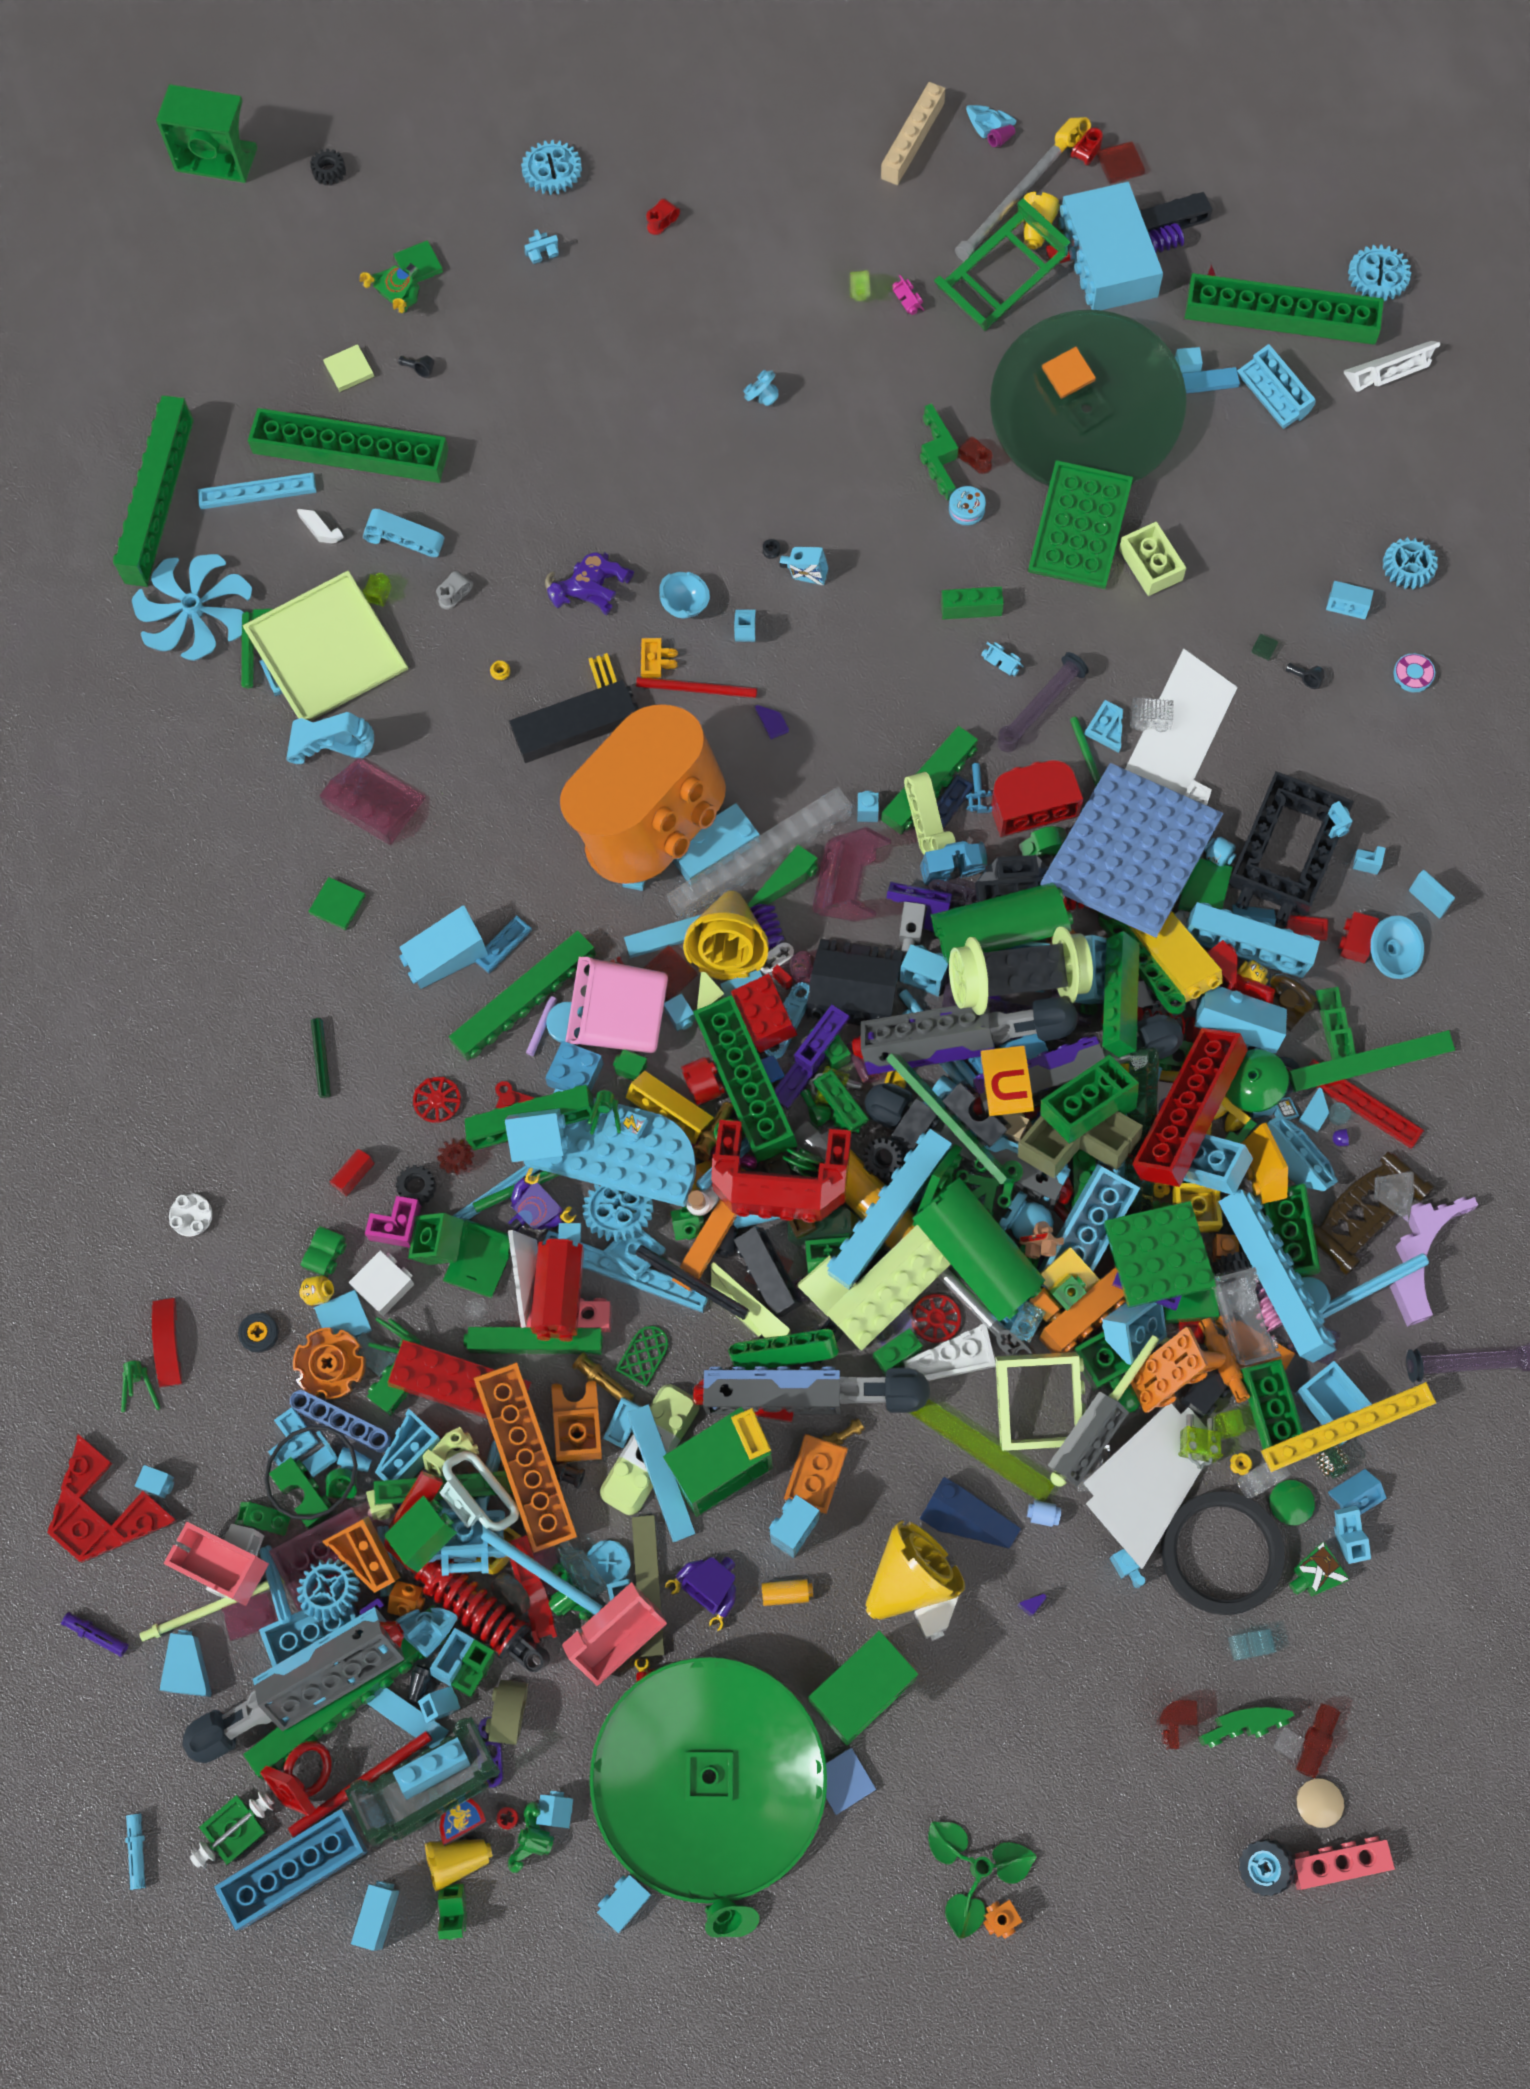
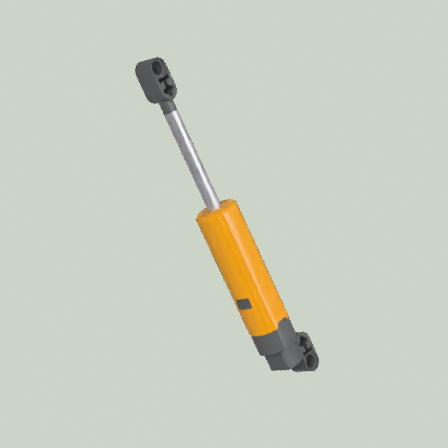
M807 1120L794 1133L798 1145L794 1148L797 1149L796 1151L802 1148L821 1157L825 1164L829 1130L823 1133L814 1122ZM850 1149L845 1203L864 1221L867 1216L865 1214L871 1203H877L880 1198L878 1194L885 1184L877 1176L872 1175L873 1173L867 1170V1165L865 1166L864 1162ZM788 1151L782 1152L786 1157L796 1158ZM910 1209L907 1210L884 1242L890 1249L894 1248L914 1228L912 1226L914 1222L912 1218L915 1214ZM948 1268L938 1276L997 1337V1344L1008 1356L1019 1355L1022 1349L1027 1350L1029 1355L1035 1354L1034 1349L1015 1330L1007 1329ZM1011 1335V1342L1014 1345L1019 1343L1021 1345L1015 1348L1011 1343L1005 1344L1006 1338L1004 1336Z

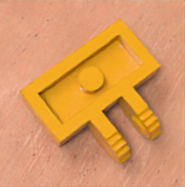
M641 638V677L661 678V667L664 669L676 668V660L662 659V657L674 658L678 655V651L674 648H662L661 638Z

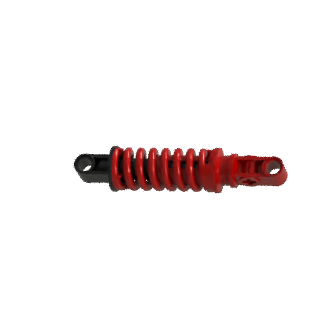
M385 1538V1549L399 1560L406 1569L415 1574L414 1578L417 1581L425 1584L424 1594L428 1596L434 1595V1600L437 1604L444 1603L443 1608L450 1612L453 1611L458 1617L457 1620L462 1619L464 1627H471L473 1635L481 1634V1641L483 1643L490 1642V1649L497 1651L501 1660H505L510 1655L529 1672H537L549 1664L550 1655L548 1651L538 1643L535 1644L534 1640L527 1635L531 1625L519 1619L513 1623L515 1626L510 1624L516 1616L515 1613L510 1612L503 1618L501 1615L506 1610V1605L501 1604L494 1610L492 1607L497 1602V1598L492 1596L487 1600L485 1598L488 1593L487 1589L483 1588L478 1592L476 1590L478 1582L475 1580L468 1584V1573H463L461 1576H459L461 1573H449V1576H442L441 1560L428 1562L417 1573L403 1563ZM449 1559V1564L455 1563L453 1559ZM534 1654L539 1656L540 1665H536L533 1662Z

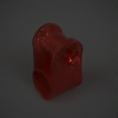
M970 437L958 447V457L980 474L990 472L993 454L990 449L982 445L976 438Z

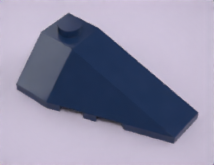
M943 1477L920 1517L921 1521L939 1532L950 1533L1008 1549L1021 1530L1017 1525L946 1477Z

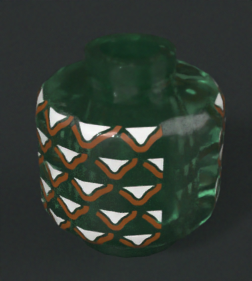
M1339 1445L1319 1452L1320 1454L1315 1458L1318 1467L1325 1477L1331 1476L1334 1479L1348 1471L1349 1459Z

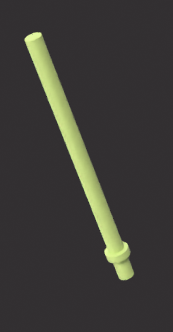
M281 1574L280 1577L283 1584L287 1581L285 1575ZM268 1581L259 1583L252 1596L269 1590ZM223 1598L163 1624H154L151 1629L141 1632L140 1638L142 1642L153 1637L159 1638L162 1636L161 1634L228 1607L237 1603V1601Z

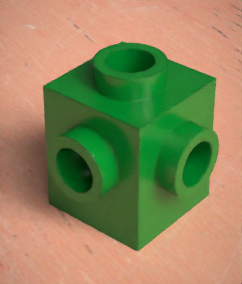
M687 1207L671 1211L676 1240H691L698 1237L701 1232L700 1228L704 1227L703 1216L693 1215Z

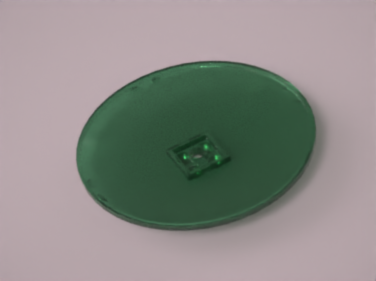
M1076 310L1057 314L1040 321L1022 333L1011 344L999 362L991 386L990 412L992 424L1002 448L1016 466L1036 481L1049 487L1056 460L1131 476L1133 477L1132 484L1154 471L1166 459L1177 442L1186 414V388L1182 372L1174 355L1166 344L1150 329L1131 318L1117 313L1102 310ZM1077 347L1096 379L1094 382L1061 399L1042 369V365ZM1084 405H1088L1092 408V411L1086 413L1081 408Z

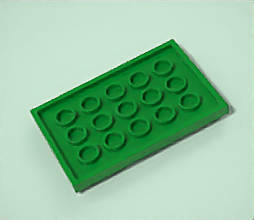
M1056 460L1028 572L1106 589L1133 477Z

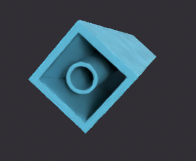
M461 906L399 947L402 955L399 956L404 967L409 966L411 971L408 972L412 983H417L420 989L475 963V960L478 958L482 959L488 956L483 940L465 906Z

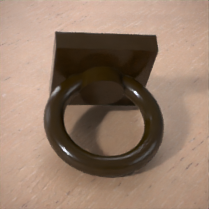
M1285 973L1276 974L1270 981L1271 988L1275 989L1273 1005L1287 1009L1286 1029L1291 1032L1306 1013L1313 1010L1314 1004L1318 999L1309 993L1298 981Z

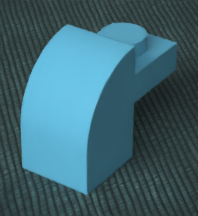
M736 610L734 622L735 642H755L756 610Z
M1352 1506L1334 1510L1336 1526L1334 1527L1335 1536L1346 1561L1351 1564L1371 1559L1369 1538L1362 1531L1359 1508Z

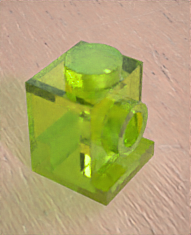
M383 573L370 574L367 585L362 591L368 603L385 606L392 588L390 579Z

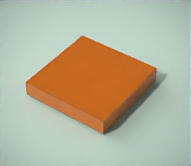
M1077 347L1042 365V369L1061 399L1087 386L1096 379Z

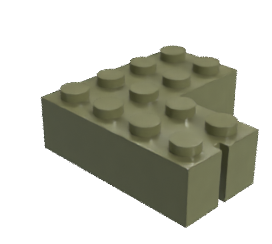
M1117 1111L1069 1144L1040 1116L1019 1141L1018 1157L1054 1179L1079 1149L1117 1170L1128 1157V1153H1131L1141 1141L1143 1125Z

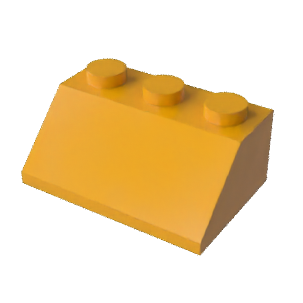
M1262 1123L1241 1143L1246 1145L1253 1157L1245 1176L1248 1181L1251 1180L1253 1193L1255 1196L1258 1195L1261 1204L1286 1199L1288 1190V1165L1267 1123Z

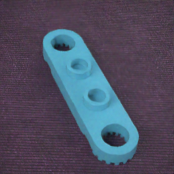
M803 982L792 987L789 996L784 1002L795 1030L807 1009L810 986ZM804 989L807 991L806 996L802 998L796 997L799 990ZM792 1038L780 1043V1048L777 1052H771L769 1049L765 1050L768 1057L774 1055L776 1059L782 1057Z

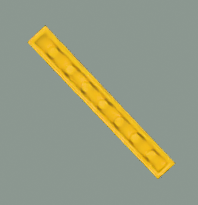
M1427 1382L1266 1448L1261 1452L1270 1472H1273L1431 1406L1436 1401Z

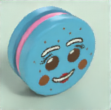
M963 486L956 489L949 501V514L951 518L961 525L978 523L985 513L986 499L984 494L972 486Z

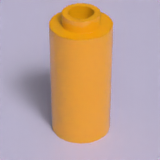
M807 1579L761 1583L763 1606L809 1602V1597H813L812 1583L807 1582Z

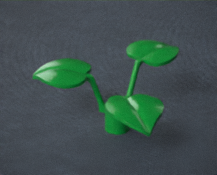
M935 1821L929 1827V1847L933 1856L939 1862L950 1865L958 1856L960 1859L971 1863L970 1871L975 1877V1881L968 1896L956 1894L948 1900L945 1907V1916L948 1924L957 1938L963 1939L975 1933L984 1920L985 1907L983 1902L979 1899H972V1895L981 1879L990 1875L992 1869L997 1868V1876L1000 1880L1008 1884H1016L1027 1876L1032 1864L1036 1860V1855L1022 1845L1006 1842L999 1844L993 1849L992 1858L995 1864L987 1857H979L975 1860L973 1857L961 1854L968 1845L967 1834L962 1827L951 1822Z

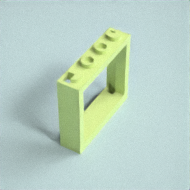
M1077 1352L995 1357L999 1436L1002 1451L1061 1447L1067 1437L1011 1440L1007 1367L1071 1364L1074 1425L1076 1426L1086 1411L1085 1403L1081 1401V1394H1085L1084 1381H1080V1372L1084 1371L1083 1358H1079Z

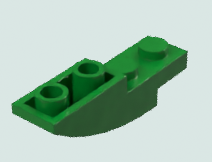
M1260 1707L1242 1709L1215 1718L1219 1728L1199 1736L1198 1739L1202 1746L1208 1744L1212 1748L1223 1743L1221 1738L1226 1735L1234 1738L1243 1734L1242 1728H1245L1248 1736L1255 1734L1256 1738L1269 1733L1268 1727L1276 1724L1277 1728L1289 1724L1288 1718L1295 1715L1293 1711L1281 1708Z

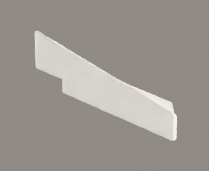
M1429 341L1346 369L1344 374L1356 392L1363 390L1373 383L1375 386H1380L1429 367L1432 361L1430 358L1435 348H1439L1440 342Z

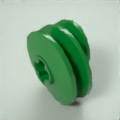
M802 1148L799 1151L786 1149L796 1157L795 1159L786 1156L782 1157L792 1165V1170L804 1176L816 1177L813 1172H819L817 1164L824 1163L821 1157Z

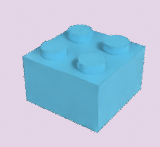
M910 945L901 965L900 982L939 997L948 976L949 964L943 959V954L929 952L921 945Z

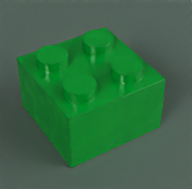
M446 1213L416 1216L408 1258L427 1265L457 1262L464 1220Z

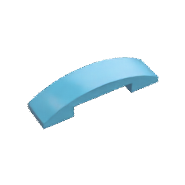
M380 1687L374 1693V1699L367 1703L415 1738L427 1730L433 1739L427 1746L433 1750L440 1746L449 1730L436 1721L426 1723L420 1710L388 1688L382 1689Z

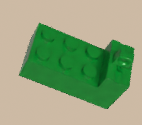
M1109 1054L1042 1099L1041 1116L1070 1144L1117 1111L1126 1115L1137 1108L1139 1082Z

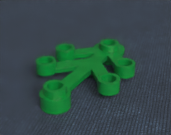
M977 1159L974 1163L975 1168L979 1172H985L987 1170L986 1167L978 1168L980 1161ZM1014 1160L1007 1161L1002 1165L1007 1171L1010 1168H1015V1173L1012 1174L1014 1180L1010 1184H1004L1003 1194L997 1199L999 1206L1004 1209L1009 1208L1012 1204L1011 1194L1014 1182L1019 1181L1023 1176L1021 1164ZM959 1170L956 1173V1179L961 1174H966V1179L962 1180L965 1184L980 1185L972 1193L977 1199L986 1194L983 1206L986 1210L990 1211L993 1217V1203L997 1187L1001 1185L995 1177L992 1179L969 1174L966 1170ZM1003 1198H1008L1006 1205L1001 1204Z

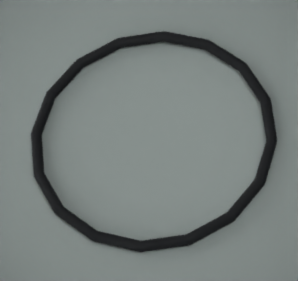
M308 1426L292 1432L277 1445L268 1460L264 1479L268 1498L279 1512L292 1519L313 1520L330 1514L345 1501L355 1484L358 1464L354 1447L344 1434L328 1426ZM309 1430H325L341 1437L350 1449L353 1461L351 1482L342 1498L328 1510L311 1516L294 1515L281 1508L272 1496L269 1483L272 1461L280 1448L295 1435Z

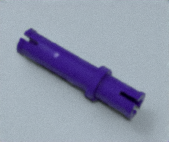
M68 1612L61 1622V1625L78 1633V1637H85L119 1657H122L128 1649L129 1644L92 1625V1621H85L71 1612ZM79 1624L85 1627L86 1629L92 1631V1633L87 1632L86 1630L78 1627L77 1625ZM98 1636L103 1637L104 1639L112 1642L113 1644L111 1645L105 1642L104 1640L98 1638Z

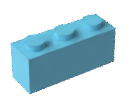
M457 1737L395 1770L393 1774L405 1799L408 1800L471 1765Z

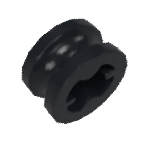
M775 539L766 540L763 543V555L768 559H774L779 556V542ZM770 546L774 547L773 551H769Z

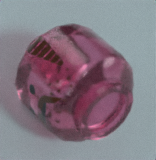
M800 951L791 957L789 973L797 983L810 982L815 957L807 951Z

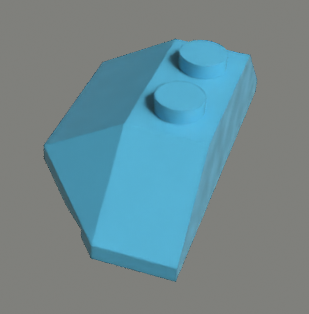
M1279 1115L1267 1123L1288 1165V1177L1296 1185L1305 1183L1307 1188L1325 1191L1338 1182L1331 1163L1301 1128L1286 1120L1283 1115Z

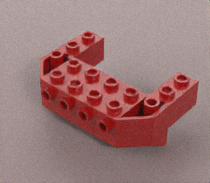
M719 1120L716 1150L712 1158L711 1181L713 1191L732 1213H736V1215L741 1217L758 1215V1217L763 1219L780 1217L786 1221L802 1219L804 1222L813 1223L816 1220H823L845 1202L851 1149L850 1130L829 1129L825 1164L820 1163L818 1177L742 1171L740 1162L743 1133L741 1121Z

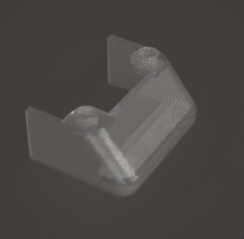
M1249 1266L1213 1275L1216 1287L1213 1290L1230 1350L1234 1353L1236 1362L1246 1366L1281 1356L1280 1352L1275 1350L1278 1349L1275 1336H1271L1266 1330L1256 1295V1283H1259L1256 1267Z

